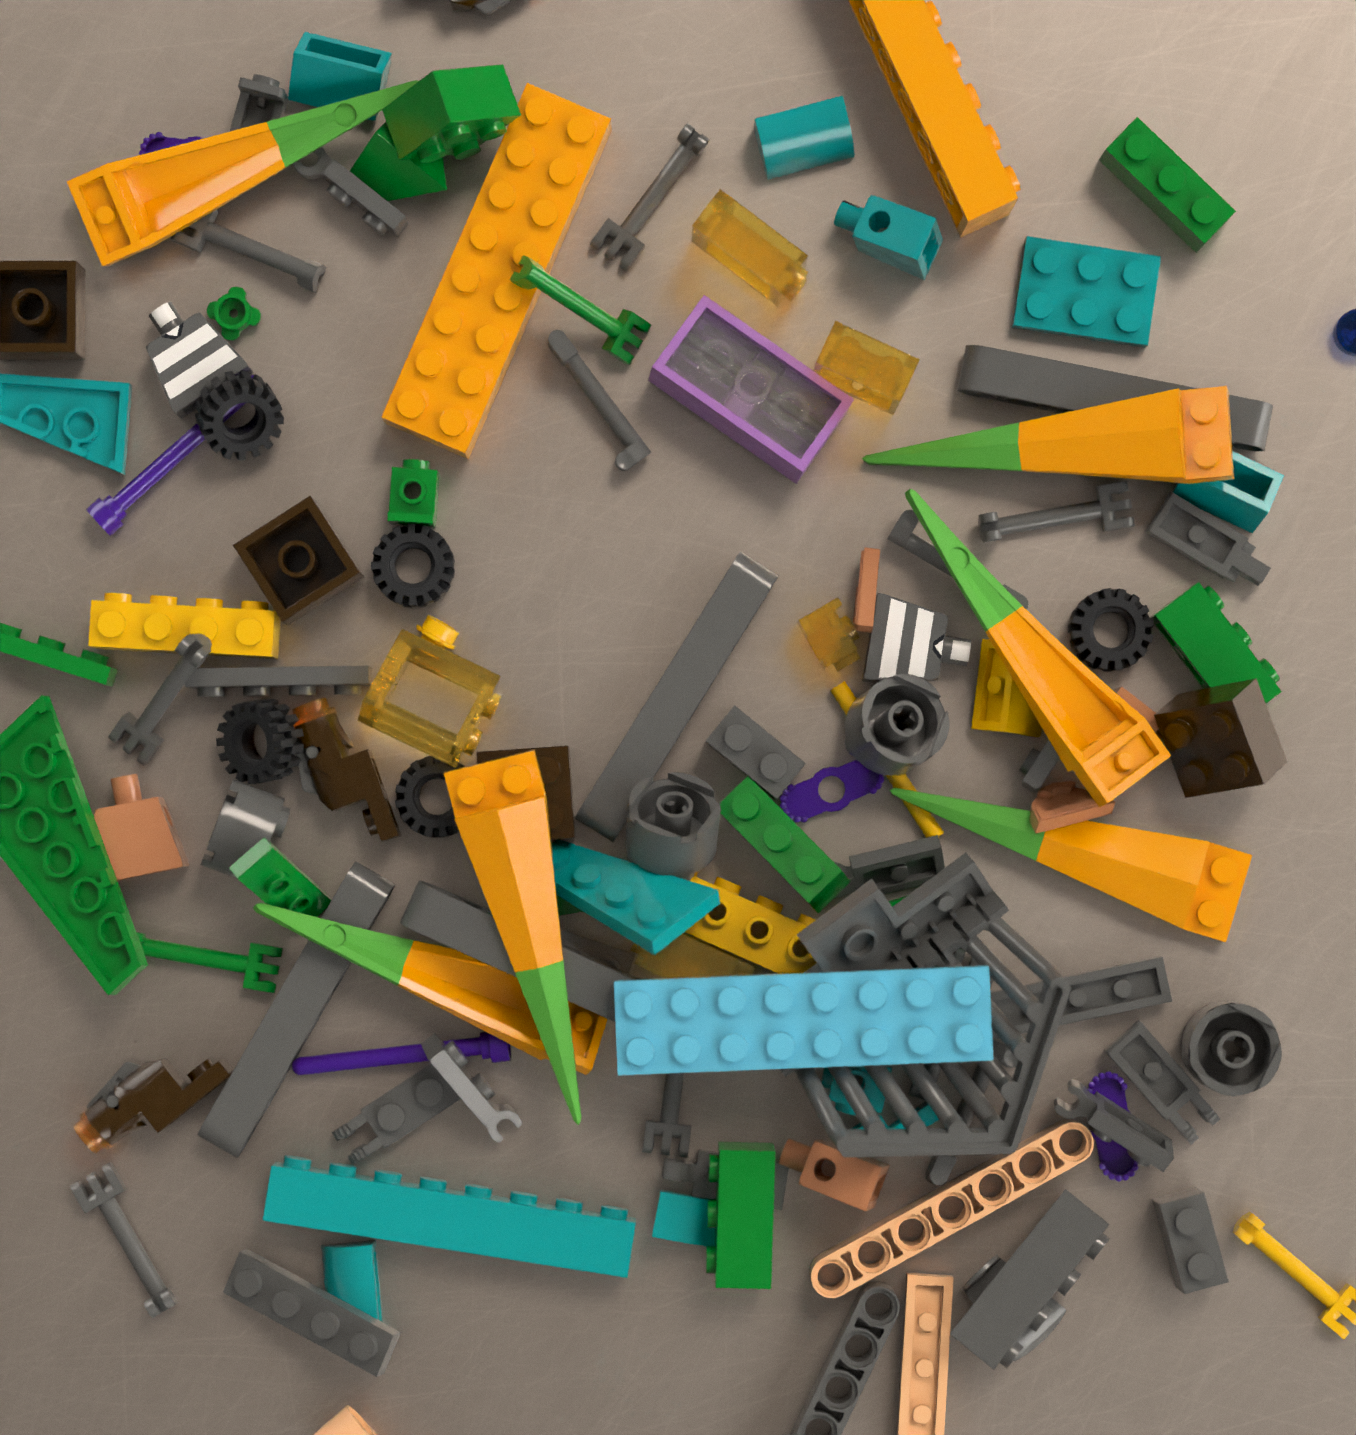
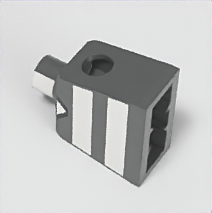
M167 302L150 313L149 318L161 336L150 342L146 349L170 406L181 419L196 410L195 404L197 399L204 401L200 393L204 386L211 391L214 389L211 380L218 376L222 383L227 381L225 372L233 371L236 378H239L240 370L248 371L249 374L253 373L244 359L200 312L183 320L173 303Z
M877 593L872 633H869L862 681L879 682L899 674H911L926 681H936L939 678L941 662L961 666L968 665L971 639L946 636L948 616L886 594Z

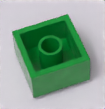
M503 64L433 70L382 109L399 160L419 158L420 163L433 162L445 155H454L455 159H465L474 156L481 151V144L507 132L506 126L521 116Z

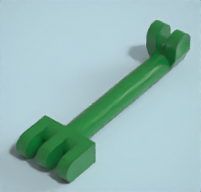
M523 255L518 263L523 268L520 273L513 272L510 281L527 290L537 288L607 334L608 337L601 349L630 365L634 356L622 348L623 344L627 343L639 349L643 340L631 333L632 328L635 327L640 332L648 333L652 325L634 312L625 309L622 310L618 319L614 318L546 273L540 264Z
M137 932L142 949L147 957L244 973L243 988L275 993L277 984L267 980L260 981L259 976L260 972L273 975L279 974V965L263 963L262 960L263 954L269 957H282V947L252 942L250 943L247 956L146 938V933Z

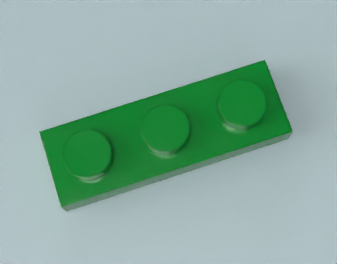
M0 623V652L104 685L114 686L118 669L107 666L109 657L85 649L82 650L80 657L63 652L66 643L39 635L37 644L20 639L22 629Z

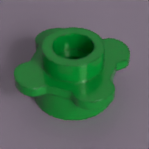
M241 287L230 288L228 294L221 296L217 302L212 301L207 307L208 317L217 321L222 328V336L229 341L237 340L240 337L241 331L248 326L258 325L261 320L260 311L257 308L251 307L246 300V292ZM231 310H237L238 316L235 318L230 317Z

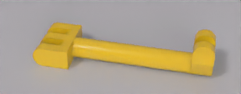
M1252 1212L1241 1216L1234 1225L1232 1233L1246 1245L1252 1243L1324 1304L1326 1308L1318 1318L1344 1340L1348 1336L1349 1331L1336 1320L1342 1314L1356 1326V1313L1348 1307L1353 1300L1356 1303V1289L1346 1283L1339 1293L1336 1292L1263 1229L1266 1224Z

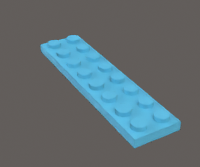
M988 965L614 980L618 1075L993 1060L990 973Z

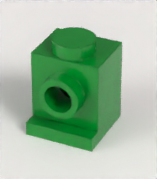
M403 459L402 468L392 467L387 521L391 525L407 526V524H416L418 526L425 525L436 528L440 473L438 470L429 469L430 461ZM411 483L419 484L422 489L420 496L416 499H409L405 496V488Z

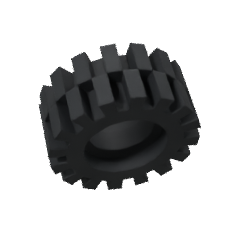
M240 370L239 378H236L233 371L225 372L227 381L222 383L218 376L211 380L214 389L211 391L204 386L200 391L204 401L197 399L195 408L198 411L195 414V419L206 442L209 443L214 452L218 453L220 451L224 458L230 460L233 452L238 461L246 460L247 451L251 452L253 458L260 456L258 447L263 444L269 450L273 446L269 438L270 435L279 438L281 434L277 424H284V417L280 412L282 407L268 383H264L263 379L257 374L252 378L248 371ZM250 403L255 406V415L247 424L238 428H228L223 424L225 413L234 405Z
M407 524L404 527L397 526L392 528V532L387 535L384 534L380 538L381 542L378 547L375 546L372 553L374 557L373 562H371V570L373 571V579L376 585L388 599L404 607L421 608L431 602L435 603L441 599L440 596L445 591L449 590L451 580L455 575V560L449 545L438 532L425 525ZM412 548L424 551L431 561L429 575L423 581L414 584L404 582L396 572V561L399 555L405 550Z
M1107 588L1092 593L1079 603L1070 616L1072 619L1068 625V633L1071 636L1069 641L1071 648L1076 650V656L1080 661L1084 660L1088 663V667L1111 672L1130 667L1137 663L1141 657H1144L1148 651V645L1153 640L1154 635H1151V629L1154 627L1153 619L1150 620L1148 615L1150 610L1147 605L1143 606L1140 603L1138 596L1135 594L1130 595L1124 589L1113 590ZM1108 612L1116 613L1125 620L1128 634L1126 640L1120 646L1108 648L1096 640L1093 627L1096 619L1101 614Z
M275 699L248 701L232 706L233 710L226 711L222 716L227 722L219 723L217 731L224 733V737L216 738V745L224 746L225 752L218 755L221 762L229 760L230 764L225 769L229 774L237 773L236 780L240 782L248 781L247 784L279 780L294 772L291 767L299 765L301 759L295 756V754L304 751V744L297 743V737L304 736L302 728L294 729L293 725L299 719L296 714L287 715L290 707L286 704L278 705L279 700ZM257 724L263 730L267 741L264 758L258 754L254 745V730Z
M441 755L426 756L411 763V766L401 774L399 784L396 785L395 790L396 808L400 812L401 819L411 830L427 837L442 838L456 834L459 830L454 820L453 808L451 807L444 814L433 815L422 807L419 797L420 791L426 782L432 779L445 780L444 773L446 771L465 766L457 760Z

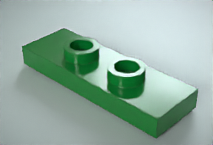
M265 837L229 867L240 882L268 905L317 917L327 909L331 902L330 897L323 889Z

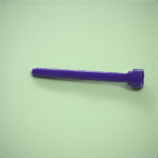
M239 403L231 407L225 413L223 423L246 403ZM196 423L113 498L110 495L103 500L99 497L86 508L87 512L109 536L113 535L124 525L121 520L127 516L125 511L205 440L198 424Z
M480 1032V1037L452 1040L466 1057L482 1055V1059H491L492 1063L511 1061V1045L487 1032ZM447 1040V1041H443V1042H444V1044L446 1045V1044H448L451 1040ZM421 1044L298 1057L292 1063V1070L297 1075H308L429 1060Z

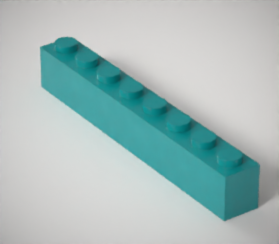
M284 1156V1162H275L271 1166L263 1221L624 1278L628 1277L636 1218L628 1217L629 1210L625 1208L602 1205L601 1212L582 1210L583 1202L564 1198H556L555 1205L537 1202L538 1195L520 1191H511L510 1198L493 1196V1188L476 1184H466L465 1191L447 1188L446 1180L431 1177H420L419 1184L401 1181V1173L387 1170H375L374 1177L356 1174V1166L342 1163H330L329 1170L311 1167V1159L298 1156Z

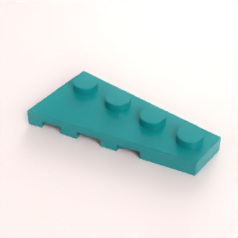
M557 839L551 844L556 895L653 955H656L720 904L717 889L673 875H658L643 869L638 864Z

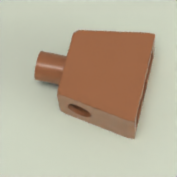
M138 774L110 779L115 805L95 809L94 818L117 881L188 867V858L164 798L142 799Z
M788 1139L779 1160L780 1165L802 1173L798 1184L863 1211L875 1208L890 1164L871 1157H843L834 1143L823 1139L814 1140L812 1147ZM825 1159L835 1164L836 1172L833 1178L822 1173V1163Z

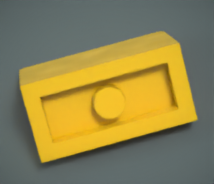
M982 639L971 729L1040 737L1042 727L990 639Z

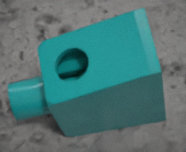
M870 195L864 208L843 200L834 219L835 226L853 233L852 238L857 250L922 280L926 279L943 241L936 218L875 195ZM882 228H887V229L884 230L883 232H877L878 230H880V229H882Z

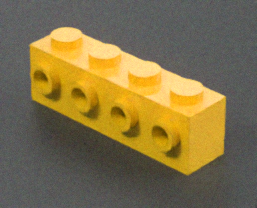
M104 593V601L91 600L88 646L95 649L178 654L175 652V649L187 635L203 634L212 642L211 652L208 656L278 659L281 620L275 611L268 610L269 602L241 601V609L223 608V600L212 598H196L195 606L177 605L178 597L151 595L150 603H132V595L123 593Z
M698 871L689 880L717 889L720 904L687 929L686 933L778 974L804 973L817 963L796 935L816 919L800 913L798 920H793L780 914L784 905L761 895H758L756 902L739 896L741 886L718 876L714 884L698 878Z

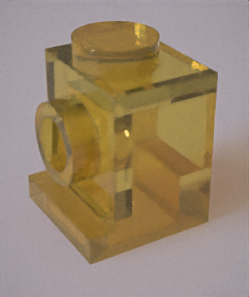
M838 597L797 621L800 630L823 669L825 670L834 665L837 672L861 659L854 644V641L860 638L858 632L853 628L854 625L847 615L839 618L836 610L842 606Z

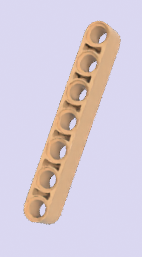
M1063 1119L1020 1142L1015 1152L1011 1154H998L818 1254L812 1260L809 1268V1276L813 1288L818 1294L826 1298H836L846 1294L1085 1161L1091 1155L1094 1148L1092 1133L1086 1126L1074 1119ZM1069 1129L1079 1130L1082 1136L1080 1148L1072 1153H1064L1059 1145L1061 1135ZM1030 1151L1040 1153L1042 1157L1040 1170L1033 1175L1021 1173L1019 1168L1021 1157ZM988 1174L999 1175L1003 1182L1000 1193L993 1197H984L979 1191L981 1179ZM956 1196L963 1203L960 1215L951 1220L942 1218L939 1214L941 1201L946 1197ZM913 1218L922 1222L923 1232L915 1241H904L898 1235L899 1227L903 1221ZM867 1241H876L883 1247L881 1258L872 1264L864 1263L858 1258L860 1246ZM828 1263H835L843 1269L842 1279L833 1286H826L818 1280L820 1268Z

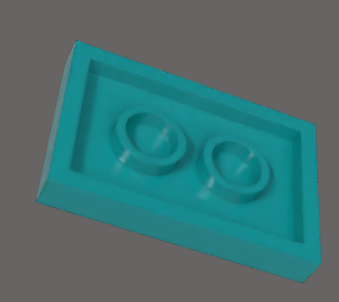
M1026 236L1012 328L1146 348L1149 342L1161 256Z

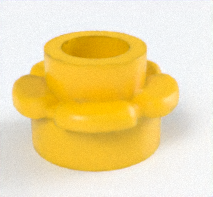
M428 615L422 626L416 625V629L422 633L418 641L431 650L442 654L445 648L453 650L456 647L453 643L459 632L445 622Z

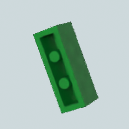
M1138 117L1105 149L1099 159L1105 167L1195 253L1236 212Z
M1198 582L1190 586L1149 617L1150 620L1153 619L1154 626L1202 689L1256 678L1265 703H1268L1282 692L1276 684L1280 677L1275 669L1264 658L1258 661L1248 647L1252 644L1251 638L1239 623L1230 624L1221 612L1225 607L1222 599L1209 585L1203 588Z
M749 776L720 802L721 815L817 913L827 906L851 882L845 873Z
M718 1141V1155L709 1154L708 1181L717 1182L716 1200H708L707 1228H715V1246H706V1274H714L715 1288L771 1289L776 1155L773 1143Z

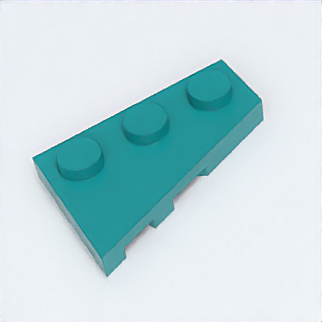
M0 374V423L125 475L132 385L123 382Z

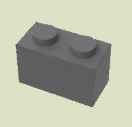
M735 705L705 741L707 745L745 776H749L775 800L806 764Z
M1194 1187L1153 1198L1154 1208L1176 1288L1183 1294L1228 1283L1229 1280L1205 1193Z

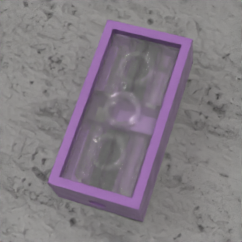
M703 295L654 363L648 378L649 382L795 484L798 483L854 401L852 397L705 295Z

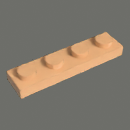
M906 1273L897 1435H944L954 1279L952 1275Z

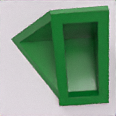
M386 122L374 133L350 169L352 174L386 201L447 190L443 157L429 163H420L419 158L399 160Z

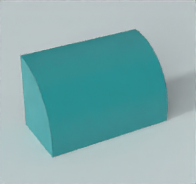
M304 32L293 53L288 100L322 107L386 89L392 53ZM378 113L368 120L376 121Z
M843 95L755 118L754 132L767 180L855 156L853 137Z
M1232 451L1234 480L1175 484L1172 490L1174 494L1201 510L1253 533L1269 513L1284 475Z
M376 1240L321 1245L325 1291L383 1322Z

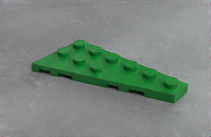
M41 695L0 734V857L108 996L116 995L148 966V962L50 696Z

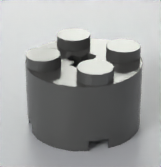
M899 674L880 680L857 697L848 710L845 720V747L847 751L863 766L878 774L899 776L913 770L937 753L947 739L950 720L948 711L945 712L939 699L941 695L928 681L911 674Z
M679 772L668 773V779L653 781L654 775L645 778L633 788L629 796L625 841L627 859L629 862L638 864L649 872L658 875H673L689 881L696 872L705 868L716 854L721 814L720 802L718 803L715 799V791L708 783L689 774Z
M233 779L229 790L237 792L236 798L229 795L226 796L206 849L214 852V855L212 857L204 854L200 865L236 878L229 867L262 838L265 837L269 842L272 835L281 838L290 815V808L283 806L285 798Z
M1233 1001L1210 1003L1193 1015L1186 1025L1182 1036V1061L1188 1071L1200 1084L1220 1094L1238 1096L1254 1092L1266 1086L1275 1076L1280 1066L1282 1049L1274 1024L1266 1014L1249 1005ZM1237 1037L1235 1045L1240 1048L1239 1054L1237 1056L1229 1054L1225 1059L1227 1052L1222 1048L1223 1043L1226 1040L1232 1042Z

